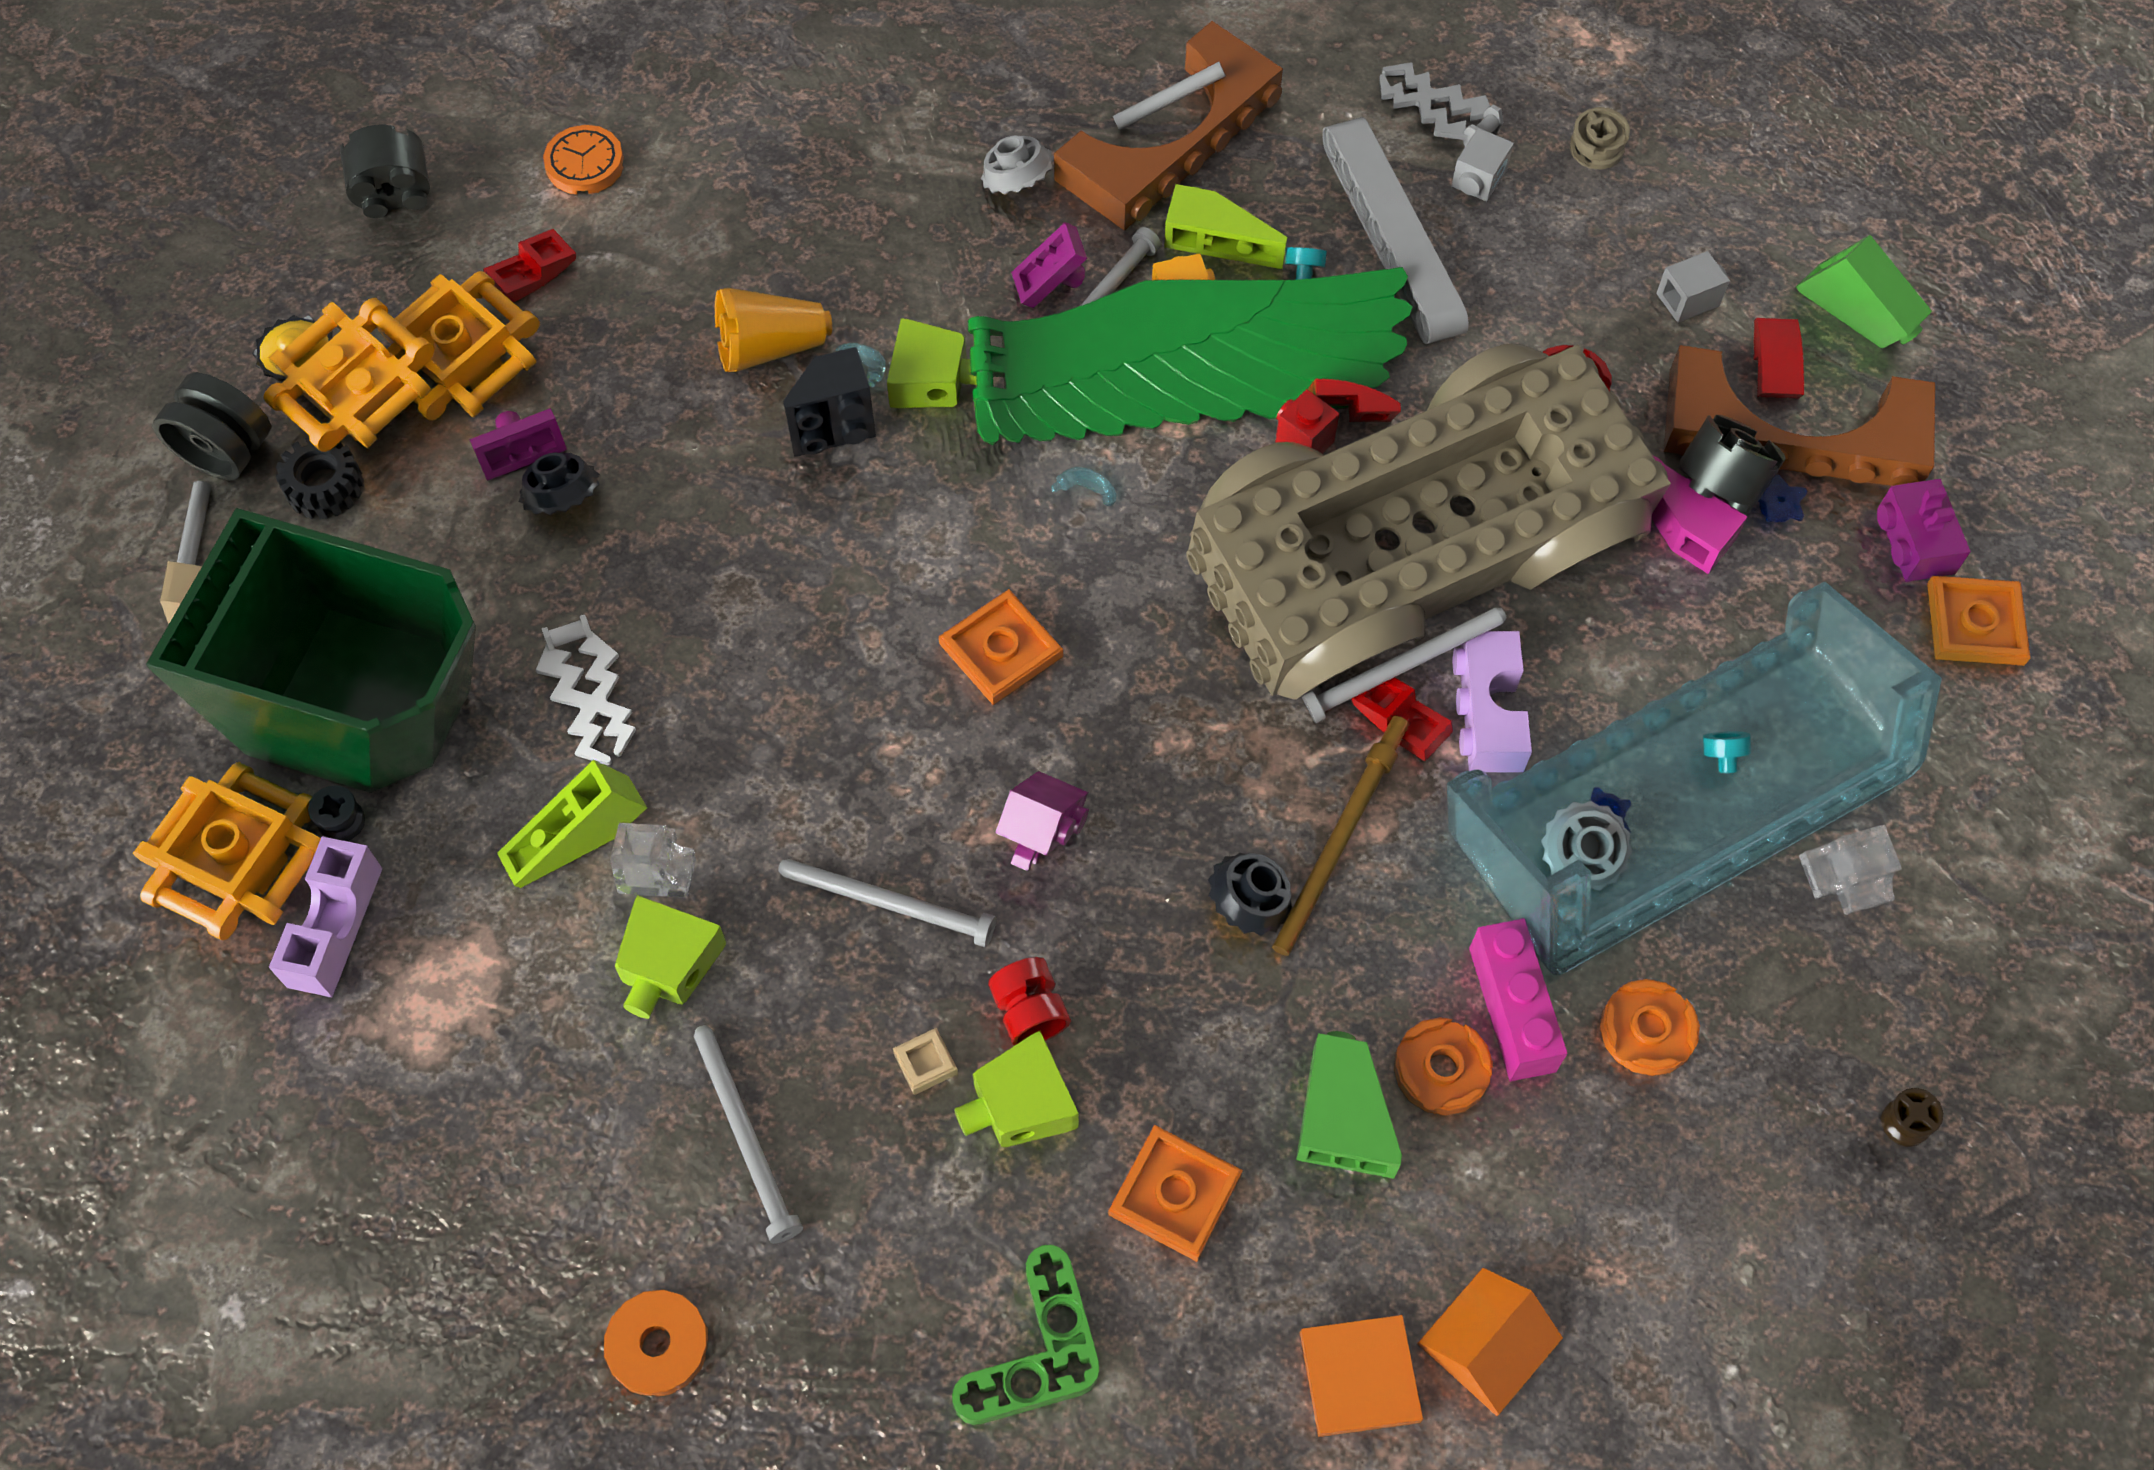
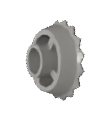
M1014 135L1001 139L986 154L984 173L981 177V180L984 181L983 187L989 188L991 193L999 191L1004 195L1010 191L1019 193L1024 187L1033 188L1036 181L1044 180L1046 172L1053 169L1051 164L1054 162V157L1051 155L1052 151L1046 149L1037 139L1030 136Z
M1593 801L1584 804L1573 802L1567 809L1557 810L1555 818L1546 824L1547 833L1541 840L1545 849L1543 860L1550 865L1551 875L1560 878L1565 887H1576L1581 892L1590 889L1601 891L1607 884L1616 883L1619 875L1628 869V858L1633 852L1629 843L1631 833L1624 827L1622 817L1615 815L1609 806H1599Z

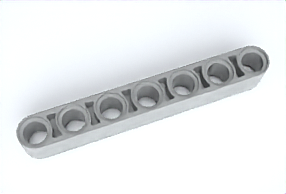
M1364 117L1325 127L1322 138L1327 157L1384 268L1403 267L1408 275L1406 283L1398 292L1400 299L1406 300L1412 306L1409 317L1423 343L1430 344L1467 333L1469 322L1466 308L1367 120Z

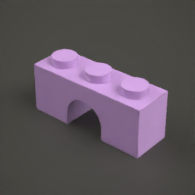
M1487 631L1461 644L1460 648H1454L1453 673L1454 675H1461L1462 687L1457 689L1456 711L1458 715H1464L1465 728L1460 730V753L1462 756H1468L1469 772H1524L1532 753L1528 711H1508L1502 709L1494 703L1490 696L1498 692H1516L1523 673L1520 632Z
M321 837L305 877L306 882L311 888V905L307 918L302 926L286 924L269 966L287 988L333 997L383 869L368 846Z

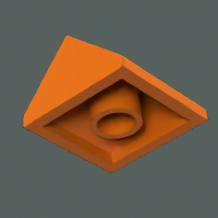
M1482 1268L1417 1345L1498 1416L1563 1337L1532 1290Z

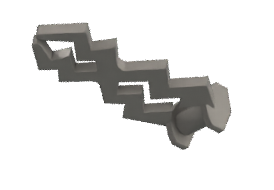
M1412 62L1387 66L1382 69V74L1379 77L1381 100L1394 98L1393 109L1418 106L1421 123H1435L1434 136L1463 140L1466 147L1477 128L1496 135L1504 123L1502 109L1494 104L1490 106L1486 95L1463 100L1460 84L1433 89L1430 86L1429 72L1415 75ZM1404 75L1405 90L1417 88V92L1404 94L1402 82L1390 86L1385 76ZM1449 101L1451 116L1471 112L1470 121L1482 118L1483 120L1477 126L1471 124L1467 128L1466 120L1448 124L1446 107L1430 110L1431 104Z

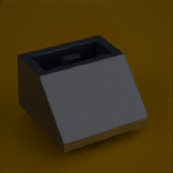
M857 347L814 357L783 400L794 457L805 454L814 455L821 453L825 449L845 444H859L866 439L876 437L870 387Z

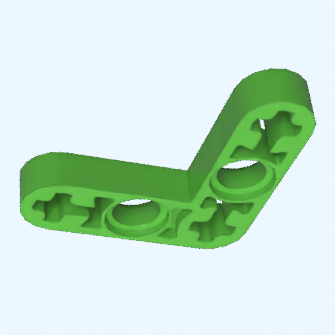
M1042 1245L1032 1251L1026 1262L1027 1282L1046 1351L971 1372L961 1377L954 1386L952 1400L958 1417L964 1422L972 1425L985 1424L1084 1395L1090 1392L1096 1385L1099 1377V1360L1071 1261L1067 1253L1060 1247ZM1050 1258L1053 1266L1061 1265L1063 1268L1056 1271V1283L1059 1293L1069 1288L1071 1294H1056L1042 1302L1040 1295L1050 1296L1047 1279L1044 1275L1036 1276L1034 1272L1041 1269V1260ZM1058 1306L1071 1308L1077 1316L1076 1326L1067 1333L1053 1331L1047 1322L1049 1313ZM1071 1357H1077L1080 1364L1089 1363L1091 1369L1084 1372V1381L1075 1383L1072 1375L1056 1378V1384L1060 1390L1049 1391V1375L1043 1364L1052 1362L1053 1373H1057L1068 1368V1359ZM1022 1370L1035 1372L1041 1380L1040 1391L1031 1398L1024 1399L1018 1397L1011 1388L1013 1377ZM1003 1377L1004 1394L1010 1404L999 1406V1395L985 1399L983 1401L984 1410L980 1412H974L971 1404L962 1405L961 1400L969 1396V1387L978 1385L981 1393L997 1390L993 1379Z

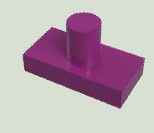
M1064 222L1011 272L1021 304L1034 308L1060 283L1071 288H1077L1082 284L1085 277V269L1081 264L1087 259L1076 226Z
M551 408L523 419L514 411L502 412L495 420L497 429L469 439L487 481L532 464L545 454L560 453L567 450Z

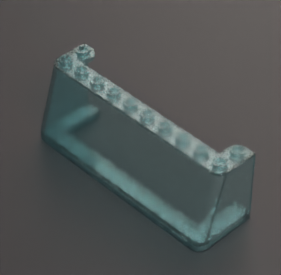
M1824 581L1808 591L1799 592L1791 599L1788 605L1785 632L1768 642L1759 643L1751 651L1732 661L1722 663L1716 670L1697 680L1688 681L1677 691L1660 700L1649 702L1636 713L1623 720L1612 722L1606 729L1585 740L1575 742L1567 750L1548 760L1536 763L1530 770L1509 781L1500 782L1492 789V781L1484 771L1476 769L1460 773L1447 783L1448 829L1512 921L1525 918L1538 959L1552 974L1560 975L1912 777L1920 769L1927 755L1942 678ZM1724 731L1750 733L1751 754L1737 757V772L1720 773L1718 770V758L1704 755L1703 735ZM1593 801L1599 806H1609L1615 815L1622 817L1624 827L1631 833L1629 843L1633 852L1628 858V869L1619 875L1616 883L1607 884L1601 891L1591 889V871L1580 860L1552 875L1550 865L1543 860L1545 849L1541 840L1547 833L1546 824L1555 818L1557 810L1567 809L1573 802L1584 804Z

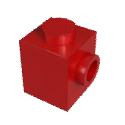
M1306 389L1295 401L1289 399L1280 408L1276 417L1278 427L1275 443L1296 442L1318 450L1323 454L1335 441L1340 413Z

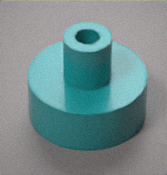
M1287 247L1285 265L1297 266L1296 280L1312 278L1313 268L1326 267L1327 251L1313 248Z
M1739 731L1703 735L1704 755L1718 758V770L1720 773H1735L1738 771L1737 757L1751 754L1750 733Z

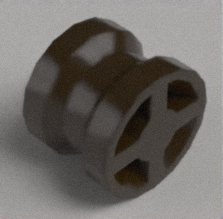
M1909 1088L1899 1093L1893 1101L1886 1105L1881 1115V1124L1883 1131L1889 1139L1898 1145L1906 1147L1918 1146L1939 1129L1943 1123L1944 1113L1941 1103L1933 1094L1924 1089Z

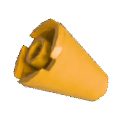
M728 287L717 290L715 296V328H720L721 341H718L717 345L723 369L725 372H738L824 345L826 336L832 335L830 312L824 311L822 304L818 302Z

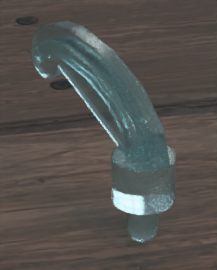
M846 343L838 346L835 352L857 347L861 362L869 367L866 376L869 379L868 384L870 387H874L877 382L882 381L886 370V361L880 352L869 346L857 343Z
M1074 467L1067 469L1056 477L1057 482L1051 486L1052 491L1057 492L1060 489L1067 491L1075 484H1078L1103 495L1102 502L1106 506H1112L1116 501V492L1112 484L1099 473L1088 468Z

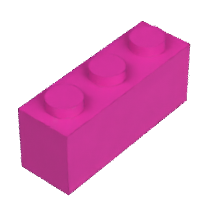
M1525 918L1478 927L1469 950L1509 1081L1556 1073L1568 1053Z

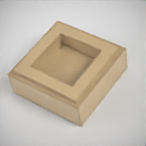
M937 1028L893 1048L894 1056L914 1095L958 1075V1069Z

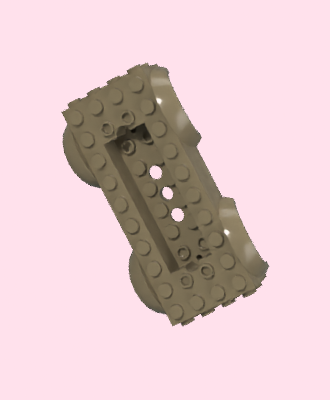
M1503 344L1485 350L1455 370L1438 389L1427 411L1324 455L1318 450L1296 442H1277L1259 448L1239 459L1213 484L1202 503L1201 509L1197 511L1186 556L1192 571L1196 575L1201 574L1208 585L1207 593L1211 604L1217 611L1222 610L1229 622V633L1233 642L1239 648L1244 647L1248 654L1250 669L1255 680L1260 685L1265 684L1271 696L1278 694L1296 700L1330 678L1379 653L1411 640H1415V643L1423 640L1425 637V620L1509 581L1531 590L1560 572L1613 545L1634 537L1635 542L1644 539L1651 531L1652 513L1671 483L1668 480L1666 469L1659 461L1654 459L1645 445L1642 433L1637 427L1632 426L1621 409L1618 397L1608 390L1599 377L1594 361L1585 356L1579 345L1548 356L1541 351L1522 344ZM1457 496L1467 497L1474 504V513L1466 517L1456 515L1450 508V501ZM1418 518L1427 519L1434 525L1435 531L1428 534L1421 533L1415 529L1412 521ZM1383 530L1393 531L1399 537V546L1391 551L1381 549L1375 542L1376 533Z

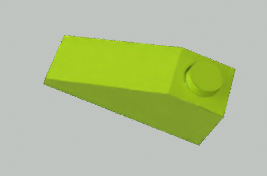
M1179 184L1175 185L1165 223L1164 248L1283 269L1287 237L1216 191Z
M592 760L497 854L514 886L522 888L614 840L647 809V806L629 776L596 760Z

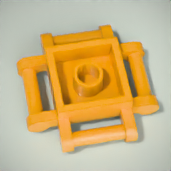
M483 271L474 273L461 285L457 284L453 279L449 281L442 274H439L430 282L432 286L394 318L417 338L423 337L435 349L433 357L421 370L436 382L437 385L423 399L417 397L414 402L418 405V411L428 420L433 421L439 418L444 413L446 404L452 399L456 400L470 416L475 418L484 410L482 405L520 371L523 369L528 371L537 363L534 356L518 341L522 338L533 336L540 326V321L530 311H522L494 286V280ZM484 298L510 322L504 325L476 299ZM377 327L382 336L391 344L387 350L399 360L406 354V350ZM507 352L511 357L505 363H502L500 357ZM469 386L473 391L469 392L465 388Z
M370 298L365 301L360 308L359 315L353 320L331 301L322 309L324 314L283 351L277 349L268 357L269 361L287 379L282 383H274L269 386L264 393L263 399L272 409L282 411L310 436V442L321 452L331 450L347 435L355 441L358 440L366 448H369L377 440L375 436L417 397L423 399L431 391L430 386L417 372L430 361L435 349L423 337L417 338L388 314L387 306L377 298ZM335 327L341 330L299 368L294 365ZM379 327L406 350V354L398 360L381 342L370 334L374 329ZM304 395L331 421L329 423H320L296 399Z
M241 762L234 763L219 783L208 780L205 783L189 776L180 788L183 793L147 842L141 841L133 852L134 856L139 860L156 868L142 889L141 900L155 908L164 906L207 927L208 934L222 941L227 940L234 933L238 925V918L244 910L271 925H275L283 914L280 908L309 868L321 840L315 834L302 829L305 823L311 821L308 807L313 796L306 793L295 794L255 775L253 768ZM246 790L287 811L283 815L239 793ZM290 843L299 847L264 899L255 895L256 892L264 894L288 860L285 850ZM177 878H180L224 900L218 909L214 910L172 890V885Z

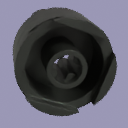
M379 124L366 126L349 135L350 142L345 146L342 143L340 147L347 197L353 204L362 208L363 214L369 218L384 217L390 209L405 207L409 210H419L427 205L430 185L423 143L417 134L408 129V135L396 132L393 125Z
M1716 414L1713 419L1710 415L1707 416L1680 459L1678 467L1685 474L1693 478L1689 486L1698 494L1707 498H1712L1714 494L1725 498L1733 508L1743 513H1749L1785 461V455L1770 440L1763 446L1754 438L1757 431L1732 418Z

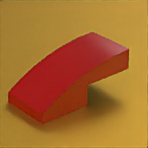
M554 229L518 242V255L483 268V272L494 280V286L512 302H516L557 277L576 260V252Z
M1756 318L1754 320L1753 360H1758L1757 397L1799 399L1804 395V360L1798 319Z
M1316 378L1307 389L1329 406H1349V422H1391L1401 412L1400 402L1378 390L1361 384Z
M1395 677L1351 699L1352 704L1384 733L1393 716H1399L1407 720L1409 726L1399 745L1424 762L1453 732L1451 720L1417 701L1415 689Z

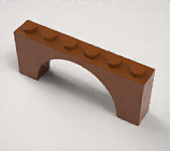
M1211 21L1186 42L1185 70L1189 74L1194 75L1220 62L1226 75L1203 88L1211 103V109L1203 122L1188 135L1176 141L1145 148H1131L1108 144L1080 131L1054 152V180L1125 231L1136 220L1141 221L1151 210V207L1163 197H1169L1174 192L1176 184H1179L1189 174L1194 175L1197 173L1204 161L1212 154L1221 152L1227 146L1230 139L1241 129L1246 130L1249 128L1256 116L1267 107L1271 108L1278 102L1282 94L1283 68Z
M1680 345L1669 373L1663 452L1676 453L1683 456L1707 416L1710 415L1713 419L1717 414L1732 418L1757 431L1754 438L1763 446L1766 445L1768 440L1773 442L1785 455V461L1779 470L1802 472L1816 477L1829 476L1849 479L1856 483L1869 482L1894 486L1926 481L1934 468L1935 382L1892 376L1879 400L1877 414L1867 423L1857 429L1839 435L1804 436L1787 432L1768 424L1743 405L1727 381L1722 363V351Z

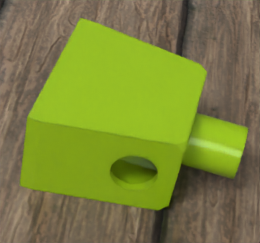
M901 318L887 379L890 408L954 407L958 404L962 384L977 385L976 376L971 374L970 359H967L965 336L951 330Z
M637 895L615 963V969L621 981L632 986L623 1004L624 1009L638 1017L649 1019L660 997L677 1004H684L726 945L720 925Z
M1040 1031L1027 1037L977 1069L973 1073V1080L979 1098L954 1109L965 1136L992 1126L1001 1147H1010L1079 1128V1113Z

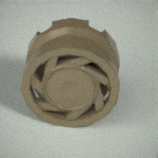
M1604 107L1591 108L1581 113L1575 121L1570 140V151L1573 158L1581 165L1591 169L1602 170L1618 164L1624 156L1625 146L1629 139L1630 127L1627 119L1619 112Z

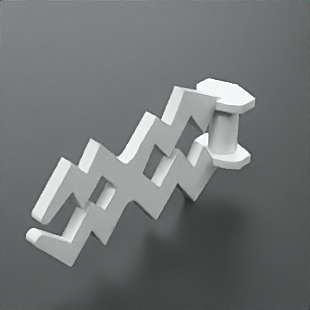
M584 614L580 616L581 620L552 630H549L547 627L542 628L547 644L536 672L560 679L550 696L551 701L580 708L579 714L567 731L570 735L584 736L575 751V755L591 761L596 760L605 765H611L612 760L610 756L592 748L603 731L601 726L592 724L597 715L611 718L603 734L604 736H618L614 748L616 757L622 755L636 728L624 724L633 713L631 709L607 701L619 679L617 674L607 669L616 661L619 655L591 631ZM587 637L578 651L579 653L597 657L585 675L586 680L600 683L591 695L574 690L584 673V669L564 664L572 656L571 652L558 650L555 647Z

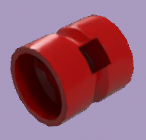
M1042 957L1025 958L1013 962L997 971L988 982L997 1007L1001 1011H1007L1003 1022L1014 1046L1038 1031L1041 1032L1044 1040L1047 1041L1063 1032L1071 1023V1018L1062 997L1057 993H1052L1056 983L1046 960Z

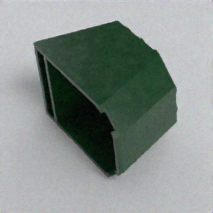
M236 508L146 665L246 755L372 793L433 766L471 690L476 625L450 569Z

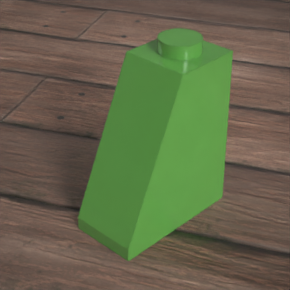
M1871 235L1818 264L1796 286L1802 295L1881 349L1897 341L1901 345L1911 341L1923 330L1920 323L1932 312Z
M1331 1031L1327 1035L1318 1033L1312 1054L1296 1160L1394 1179L1401 1165L1402 1154L1367 1042L1358 1041L1352 1034L1341 1031Z

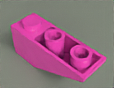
M1653 456L1666 469L1668 480L1671 484L1653 511L1652 520L1673 552L1709 574L1736 541L1747 516L1733 508L1728 502L1722 501L1715 496L1707 498L1698 494L1689 486L1692 479L1685 478L1666 466L1659 458Z

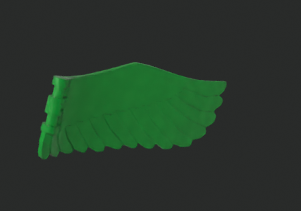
M1403 267L1297 280H1145L1085 305L1041 318L1002 321L986 316L972 317L968 319V332L973 334L974 346L970 348L971 374L976 376L977 388L972 390L977 432L983 441L990 445L998 442L999 435L1015 443H1020L1024 435L1037 441L1051 442L1055 434L1081 440L1084 439L1086 429L1105 436H1122L1125 425L1151 430L1159 427L1162 421L1189 425L1200 420V413L1229 422L1239 420L1245 411L1268 419H1276L1284 403L1289 399L1295 401L1308 389L1316 378L1348 381L1375 389L1390 378L1389 372L1383 368V364L1401 356L1408 344L1406 337L1392 332V327L1407 319L1412 310V306L1406 300L1394 297L1404 287L1408 275ZM990 336H1001L1002 348L992 346ZM993 377H1003L1004 389L994 387ZM1331 406V407L1334 408L1335 410H1338V409H1347L1349 406Z

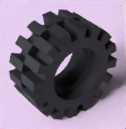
M310 437L305 438L307 445L303 447L297 441L291 445L295 452L291 454L285 450L281 455L285 463L278 462L276 467L279 473L276 475L277 482L289 504L292 505L297 513L303 512L305 517L313 519L315 512L319 519H328L327 511L331 510L336 517L342 514L339 507L343 504L350 509L354 505L351 496L360 498L362 492L359 486H364V479L347 445L343 446L340 441L331 450L321 452L310 442ZM319 470H336L333 477L321 485H305L306 480Z

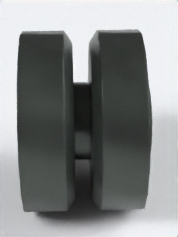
M198 372L187 374L175 391L174 399L176 402L165 404L152 425L157 438L181 460L201 472L228 481L237 479L251 458L249 451L259 449L272 428L268 416L247 395L223 380Z

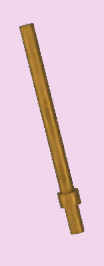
M1393 716L1380 742L1374 743L1365 759L1367 767L1272 946L1277 953L1284 956H1289L1383 774L1391 771L1398 757L1396 749L1409 726L1408 721L1404 718Z

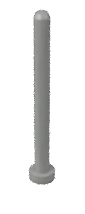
M1140 227L1132 237L1134 244L1080 306L1112 294L1145 255L1152 256L1161 247L1159 237L1149 228Z
M1493 608L1317 696L1313 691L1302 695L1303 701L1313 721L1318 723L1326 719L1325 711L1502 625L1507 619L1506 614L1502 608Z
M791 859L782 860L779 865L778 872L783 877L974 936V944L985 948L989 945L995 930L997 918L992 914L984 912L980 918Z
M706 1025L700 1026L695 1030L694 1039L771 1222L766 1228V1233L772 1244L785 1242L802 1232V1223L798 1215H789L712 1029Z

